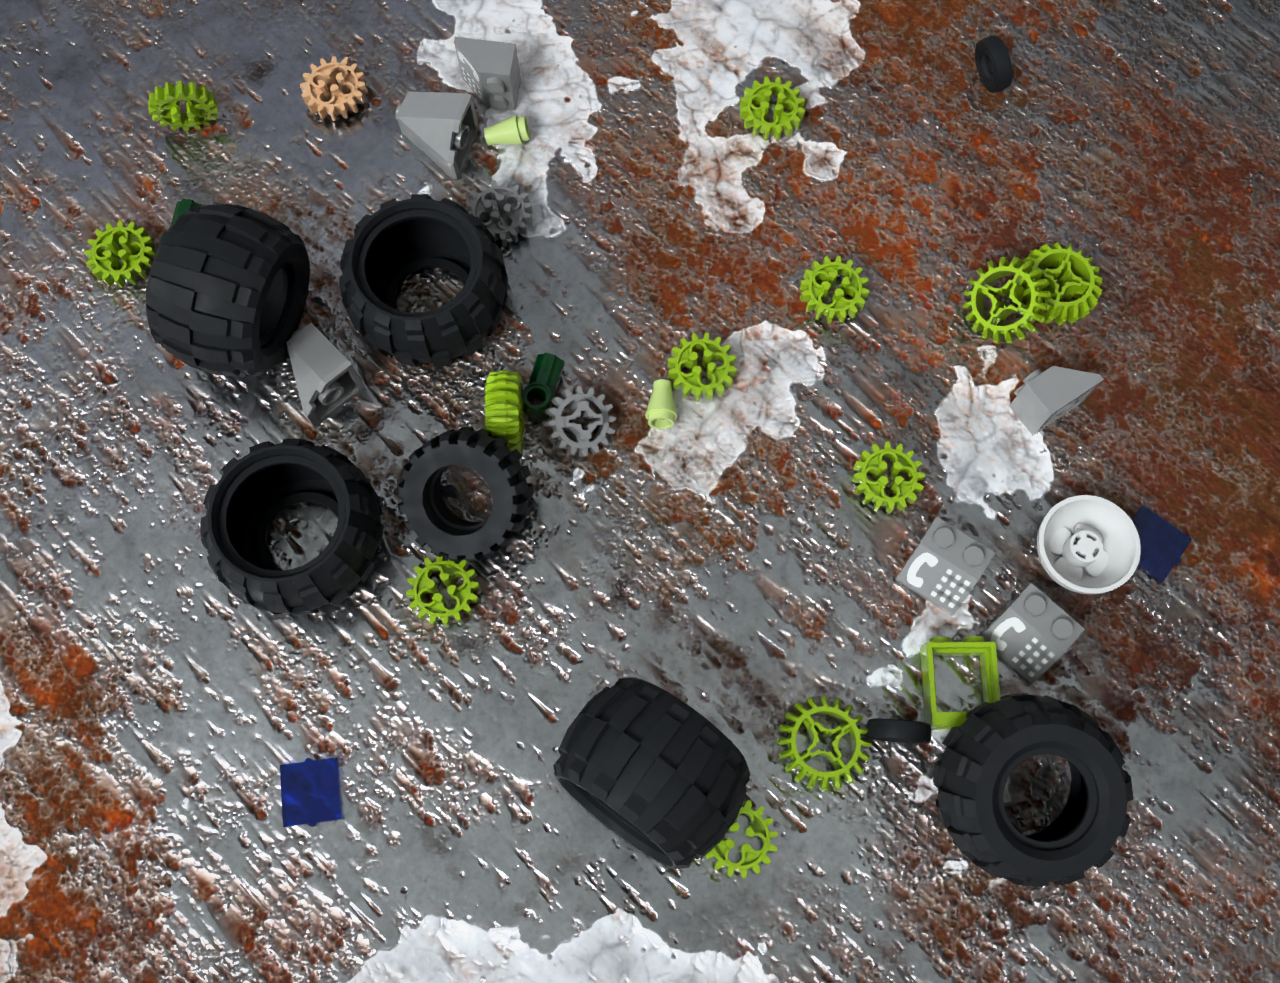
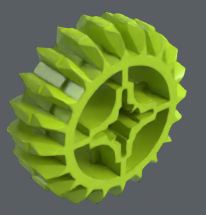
M1059 242L1054 243L1051 248L1045 243L1039 250H1032L1028 257L1024 258L1021 262V265L1027 260L1033 263L1032 270L1036 268L1057 267L1056 269L1046 268L1042 270L1043 273L1039 278L1049 281V285L1041 291H1050L1052 293L1051 298L1043 300V303L1051 306V310H1041L1040 315L1046 318V325L1050 324L1053 319H1055L1058 327L1066 321L1071 325L1076 323L1079 318H1085L1090 313V310L1096 307L1097 301L1102 295L1100 286L1103 278L1096 276L1099 273L1100 267L1090 265L1093 261V256L1084 258L1082 256L1083 248L1077 252L1072 251L1071 243L1066 245L1064 249L1060 246ZM1025 281L1021 299L1023 302H1027L1026 305L1029 306L1031 292L1028 283ZM1072 297L1077 299L1071 302H1060V299L1071 300Z
M1000 257L999 267L992 260L988 261L987 267L989 271L987 272L978 268L976 272L980 276L979 280L968 279V283L974 286L973 291H964V295L971 298V301L963 303L964 309L972 310L965 318L969 322L975 321L972 326L973 331L978 332L982 330L981 337L984 339H989L993 335V342L998 344L1001 343L1004 337L1006 343L1013 344L1015 333L1020 340H1026L1025 329L1036 333L1038 329L1033 323L1036 320L1041 323L1046 322V318L1040 315L1041 310H1051L1050 305L1043 303V300L1052 297V293L1050 291H1041L1049 285L1047 279H1039L1043 273L1042 270L1039 268L1032 270L1033 263L1028 260L1021 265V259L1018 257H1013L1010 264L1006 257ZM1015 275L1012 280H1008L1001 288L991 286L1002 277ZM1025 281L1028 283L1031 292L1029 306L1025 305L1021 299ZM996 294H999L1003 297L1005 295L1008 296L1010 299H1012V302L1018 304L1019 306L1015 307L1011 304L1009 306L1006 305L1004 302H1002V299L996 296ZM985 295L990 297L992 301L989 319L984 311ZM1012 313L1024 315L1013 324L999 326L1002 320L1005 321Z
M509 370L490 372L485 386V429L492 431L491 437L494 439L502 436L508 440L509 443L506 447L511 452L517 449L521 454L524 448L525 422L521 376L518 372H511Z
M826 695L820 697L819 706L816 705L813 697H809L806 699L808 710L800 703L795 704L794 709L798 717L793 713L787 712L784 718L791 726L781 724L778 728L781 733L788 735L787 738H778L776 740L777 745L787 746L788 749L779 753L778 757L779 759L790 757L792 762L787 764L784 769L786 772H790L795 767L799 770L794 778L797 783L805 775L809 777L807 781L808 789H812L815 786L816 780H820V790L823 792L828 790L829 780H831L835 790L841 789L842 782L840 777L848 784L853 783L854 777L850 770L857 774L864 772L863 767L857 760L867 762L870 759L867 753L860 751L872 746L871 741L861 740V736L867 734L868 728L858 729L856 725L862 721L863 716L859 714L852 719L849 716V713L853 710L851 704H848L843 711L840 710V698H835L831 707H829ZM828 716L840 722L841 725L834 729H826L819 722H815L812 717ZM801 723H803L807 728L806 732L810 738V743L807 749L799 754L796 736ZM848 733L851 750L846 763H844L841 759L843 755L839 751L838 743L842 736ZM833 734H837L828 745L830 752H826L824 748L810 753L820 741L818 735H822L823 739L825 736L829 738ZM814 757H822L829 764H832L836 771H818L807 765L806 762Z

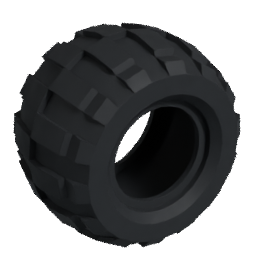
M412 194L411 199L396 201L394 198L380 204V210L371 216L366 214L355 225L354 238L347 239L340 261L342 276H339V287L342 303L354 328L360 332L370 346L386 357L388 355L391 358L395 357L401 364L422 367L423 363H433L435 367L453 364L452 359L463 354L469 357L482 347L485 336H491L494 333L503 314L502 304H505L508 296V277L504 259L493 234L478 217H475L472 213L469 214L463 206L447 198L436 201L428 194ZM420 269H445L456 275L464 285L455 298L434 310L410 313L396 310L395 297L399 286L406 277Z
M209 204L207 206L202 205L201 207L195 205L185 211L164 235L149 273L146 289V316L155 342L161 344L167 352L190 367L215 375L247 377L249 375L261 376L268 372L285 355L288 350L286 342L298 329L304 312L310 280L309 257L304 241L299 235L294 234L288 226L273 217L240 205Z
M287 438L283 439L281 444L267 441L249 447L250 453L239 460L233 457L221 469L223 476L217 485L210 484L203 503L207 510L206 516L201 517L200 522L201 541L203 547L208 550L209 556H207V560L218 580L239 599L258 610L275 615L291 613L294 616L318 613L324 605L332 604L336 606L351 596L350 591L360 581L365 583L374 569L375 564L372 560L374 554L381 550L384 529L380 518L382 508L377 494L361 469L357 468L347 456L326 445H322V447L319 445L315 446L313 442L306 439ZM302 502H314L329 508L338 518L334 535L327 547L316 558L305 565L289 570L279 568L271 559L267 549L268 531L276 516L287 507Z
M619 678L614 686L611 688L606 686L587 702L568 727L558 749L560 757L553 765L558 782L588 812L635 848L657 862L673 869L689 868L694 859H702L721 842L739 814L746 796L747 789L745 785L750 780L749 777L751 775L747 762L740 750L715 725L671 693L638 678Z
M1028 693L1004 695L1000 697L999 701L993 703L984 702L967 712V720L958 728L952 727L942 742L946 748L941 761L937 760L935 762L933 779L934 785L938 787V799L935 800L942 825L948 830L953 843L976 866L993 877L1007 879L1016 885L1043 888V885L1048 886L1049 882H1053L1056 885H1066L1085 878L1084 871L1092 866L1102 867L1114 855L1110 849L1119 835L1126 836L1131 817L1126 814L1127 803L1133 800L1131 776L1127 771L1123 770L1124 756L1110 734L1103 731L1092 716L1077 706L1047 695L1038 696ZM1050 754L1068 760L1071 771V788L1065 807L1049 826L1039 832L1024 836L1011 824L1004 808V787L1008 777L1021 762L1030 757Z

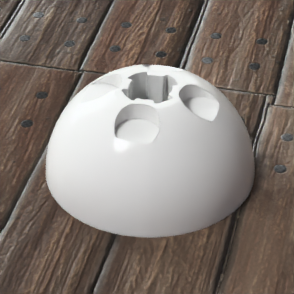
M1078 495L1060 501L1043 518L1037 535V551L1044 570L1060 586L1080 594H1102L1120 587L1133 575L1140 560V538L1133 521L1119 506L1097 496Z

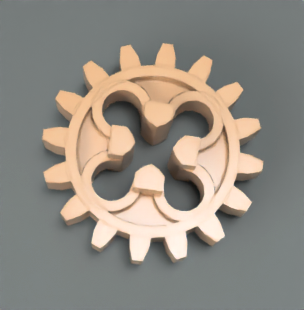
M332 56L330 63H326L323 58L320 59L321 66L319 67L311 64L312 73H303L305 82L300 83V88L303 92L301 94L305 105H308L310 112L313 114L318 111L321 119L330 114L332 121H336L338 114H342L347 119V112L349 110L357 113L358 108L356 104H365L366 101L363 95L368 93L364 74L359 71L358 65L355 63L350 66L347 58L338 63L336 56Z

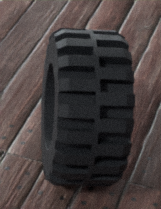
M462 427L457 431L454 429L446 431L415 450L409 456V463L404 465L401 470L400 477L404 481L397 484V495L402 496L403 501L397 505L399 513L401 515L406 514L408 519L404 525L408 532L414 530L419 536L415 539L422 547L428 544L432 547L431 553L438 557L446 553L449 554L448 559L450 561L460 562L464 557H466L468 562L478 561L483 556L489 557L497 553L515 537L527 522L525 518L531 513L533 503L529 501V498L534 494L533 484L527 483L526 480L531 475L528 465L522 467L518 461L522 457L517 449L511 452L506 447L509 441L502 436L496 439L492 438V431L482 428L474 432L473 427ZM452 465L466 466L475 470L484 478L490 488L493 500L492 511L487 519L481 522H471L459 518L449 510L442 498L440 489L441 477L446 468Z

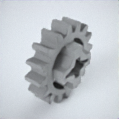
M581 386L574 387L573 394L569 389L561 391L562 398L556 396L551 400L556 407L548 408L545 412L552 416V420L544 423V426L552 427L553 432L547 436L548 439L557 438L559 441L555 448L558 450L566 446L568 456L574 455L577 450L579 457L587 456L588 450L592 454L598 453V444L601 446L609 444L605 435L615 433V430L609 427V423L616 421V417L608 416V411L613 408L612 404L604 406L602 401L605 395L600 394L594 397V388L592 387L587 388L584 393ZM571 402L569 412L566 416L561 417L564 408ZM589 404L594 407L597 414L589 407ZM578 417L585 421H591L583 426L581 424L569 423V421L575 420ZM596 427H599L595 437L592 440H589L592 438L591 432ZM563 429L572 436V440L566 436Z

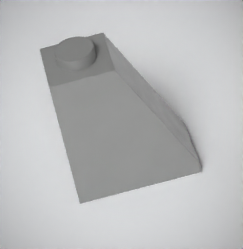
M408 91L404 101L398 104L395 113L401 133L449 176L458 179L479 131L472 95L467 93Z
M312 323L297 329L286 342L302 409L314 427H317L365 388L352 363Z

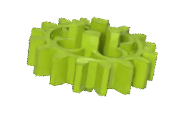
M768 76L764 77L763 84L756 80L753 81L752 89L746 87L744 97L740 99L739 117L740 119H745L744 128L749 129L753 127L752 135L754 137L759 133H763L765 141L768 140L770 135H774L776 141H780L781 133L790 137L792 129L798 130L801 120L804 118L805 98H799L800 89L791 90L792 82L789 80L785 84H781V79L778 76L775 82H770ZM777 95L773 122L768 123L767 116L771 96Z
M178 80L177 85L165 82V88L156 86L155 93H149L148 109L149 114L152 115V120L160 121L161 127L171 125L174 131L178 127H182L186 132L189 131V127L200 130L201 124L210 126L211 120H217L218 103L214 92H207V86L204 85L197 88L193 81L189 85H184L182 80ZM180 100L186 101L187 112L185 113L181 112Z
M118 220L117 227H112L108 222L106 223V231L95 230L98 236L96 240L88 239L87 242L92 249L84 251V254L89 259L86 265L99 281L103 280L110 287L116 282L120 288H124L125 281L129 280L133 285H136L137 276L147 277L144 270L146 268L151 269L152 262L150 259L155 257L156 252L153 247L156 244L143 227L138 228L135 222L132 221L126 226L122 220Z
M825 256L822 265L814 261L811 270H805L804 280H801L799 290L803 291L800 297L801 302L809 301L806 311H817L815 317L817 320L823 315L827 316L828 324H831L834 317H837L840 323H844L846 315L854 319L858 310H863L866 303L864 299H867L869 290L865 288L869 281L868 278H860L863 269L861 267L855 270L851 268L853 264L851 259L846 264L841 263V256H837L835 262H831L829 257ZM837 276H845L842 279L840 288L835 290L831 304H824L823 302L826 301L828 292L834 288ZM816 280H822L823 282L820 285L816 282ZM847 295H850L853 299L847 300L845 298Z
M707 332L704 334L703 339H698L696 333H692V341L690 342L681 338V349L673 346L671 352L673 357L668 358L667 367L671 368L668 370V378L676 379L673 382L674 390L683 388L684 398H687L690 393L694 394L695 402H699L702 395H705L706 399L710 402L715 392L722 397L725 391L724 386L732 387L733 379L731 377H735L737 368L733 366L736 363V355H729L731 346L729 344L723 347L720 346L721 337L719 336L714 341L709 340L710 336ZM695 350L703 352L702 365L704 369H707L706 380L711 383L709 385L701 383L702 369L700 366H697L698 354L694 352ZM714 361H720L723 365L717 367V364L714 363ZM683 368H688V371H690L691 373L685 374L681 370Z
M886 441L880 450L879 446L875 443L872 445L870 453L865 450L861 453V461H856L853 467L858 473L853 474L851 480L852 482L859 483L854 491L855 494L864 493L865 498L862 503L865 505L872 501L874 503V511L876 512L881 506H885L887 514H891L894 506H897L900 511H904L907 507L906 502L913 505L917 500L915 494H920L924 488L918 482L923 481L925 473L917 472L922 462H913L911 460L914 454L913 450L906 454L903 453V444L899 443L896 449H891L890 442ZM883 458H888L892 462L888 477L894 479L889 487V492L892 495L894 494V497H888L884 493V489L888 484V478L883 476L887 469V462L882 461ZM902 473L908 475L910 481H904V478L898 475ZM867 474H873L872 477L878 480L874 482L868 480Z
M437 556L436 562L432 563L429 558H424L426 566L423 569L415 566L413 569L417 573V577L407 579V582L413 586V589L406 591V596L410 599H415L409 604V607L412 611L421 609L417 615L421 621L430 616L429 623L434 627L438 624L439 620H442L446 628L450 627V619L453 618L458 623H462L461 614L463 612L470 615L473 613L469 606L470 602L479 603L480 600L478 596L473 594V591L481 589L479 582H471L476 578L477 574L474 569L466 571L469 566L466 560H462L457 564L456 561H450L449 559L445 561L443 556ZM433 572H440L439 577L447 587L448 594L453 601H457L455 608L451 610L446 609L447 602L440 594V589L434 580L430 579ZM458 577L463 578V584L456 587L454 580ZM425 595H433L432 602L423 603Z
M751 800L745 802L738 816L746 814L750 818V824L744 829L743 836L746 838L759 837L762 840L761 849L757 851L752 849L750 844H741L739 847L740 861L732 863L728 858V853L734 848L735 841L728 838L721 840L719 844L705 855L706 859L713 857L717 859L714 866L715 870H719L723 865L726 866L728 877H732L735 869L739 870L741 878L747 877L748 868H751L755 874H759L760 867L758 863L761 861L769 865L771 860L766 855L767 851H777L778 848L770 844V838L778 836V832L769 831L768 826L774 821L773 818L764 820L761 817L764 807L761 806L753 811L751 809ZM737 818L728 832L736 833L739 830L740 826Z

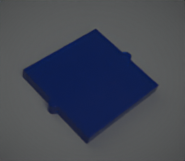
M1142 505L1132 518L1141 544L1138 567L1159 582H1163L1174 565L1181 563L1180 556L1192 539Z
M306 758L305 762L280 765L283 827L309 824L310 827H315L317 823L342 820L338 758L314 761L311 758Z

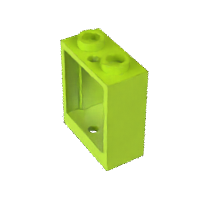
M941 636L929 638V642L920 647L925 723L931 725V730L958 728L967 720L966 713L969 712H937L933 656H979L983 703H993L1000 700L996 642H985L982 636L965 637L963 642H950V637Z

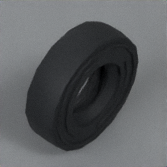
M989 36L980 40L975 47V61L983 85L992 93L1008 88L1012 82L1013 70L1004 42L997 36Z
M873 718L869 719L867 723V737L870 739L922 744L930 743L931 725L925 722Z

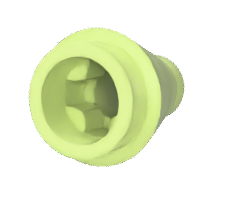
M516 114L497 124L484 128V135L488 146L524 145V141L531 140L526 116L518 117Z
M665 379L654 381L645 414L648 425L654 429H669L673 427L674 421L677 419L672 383Z

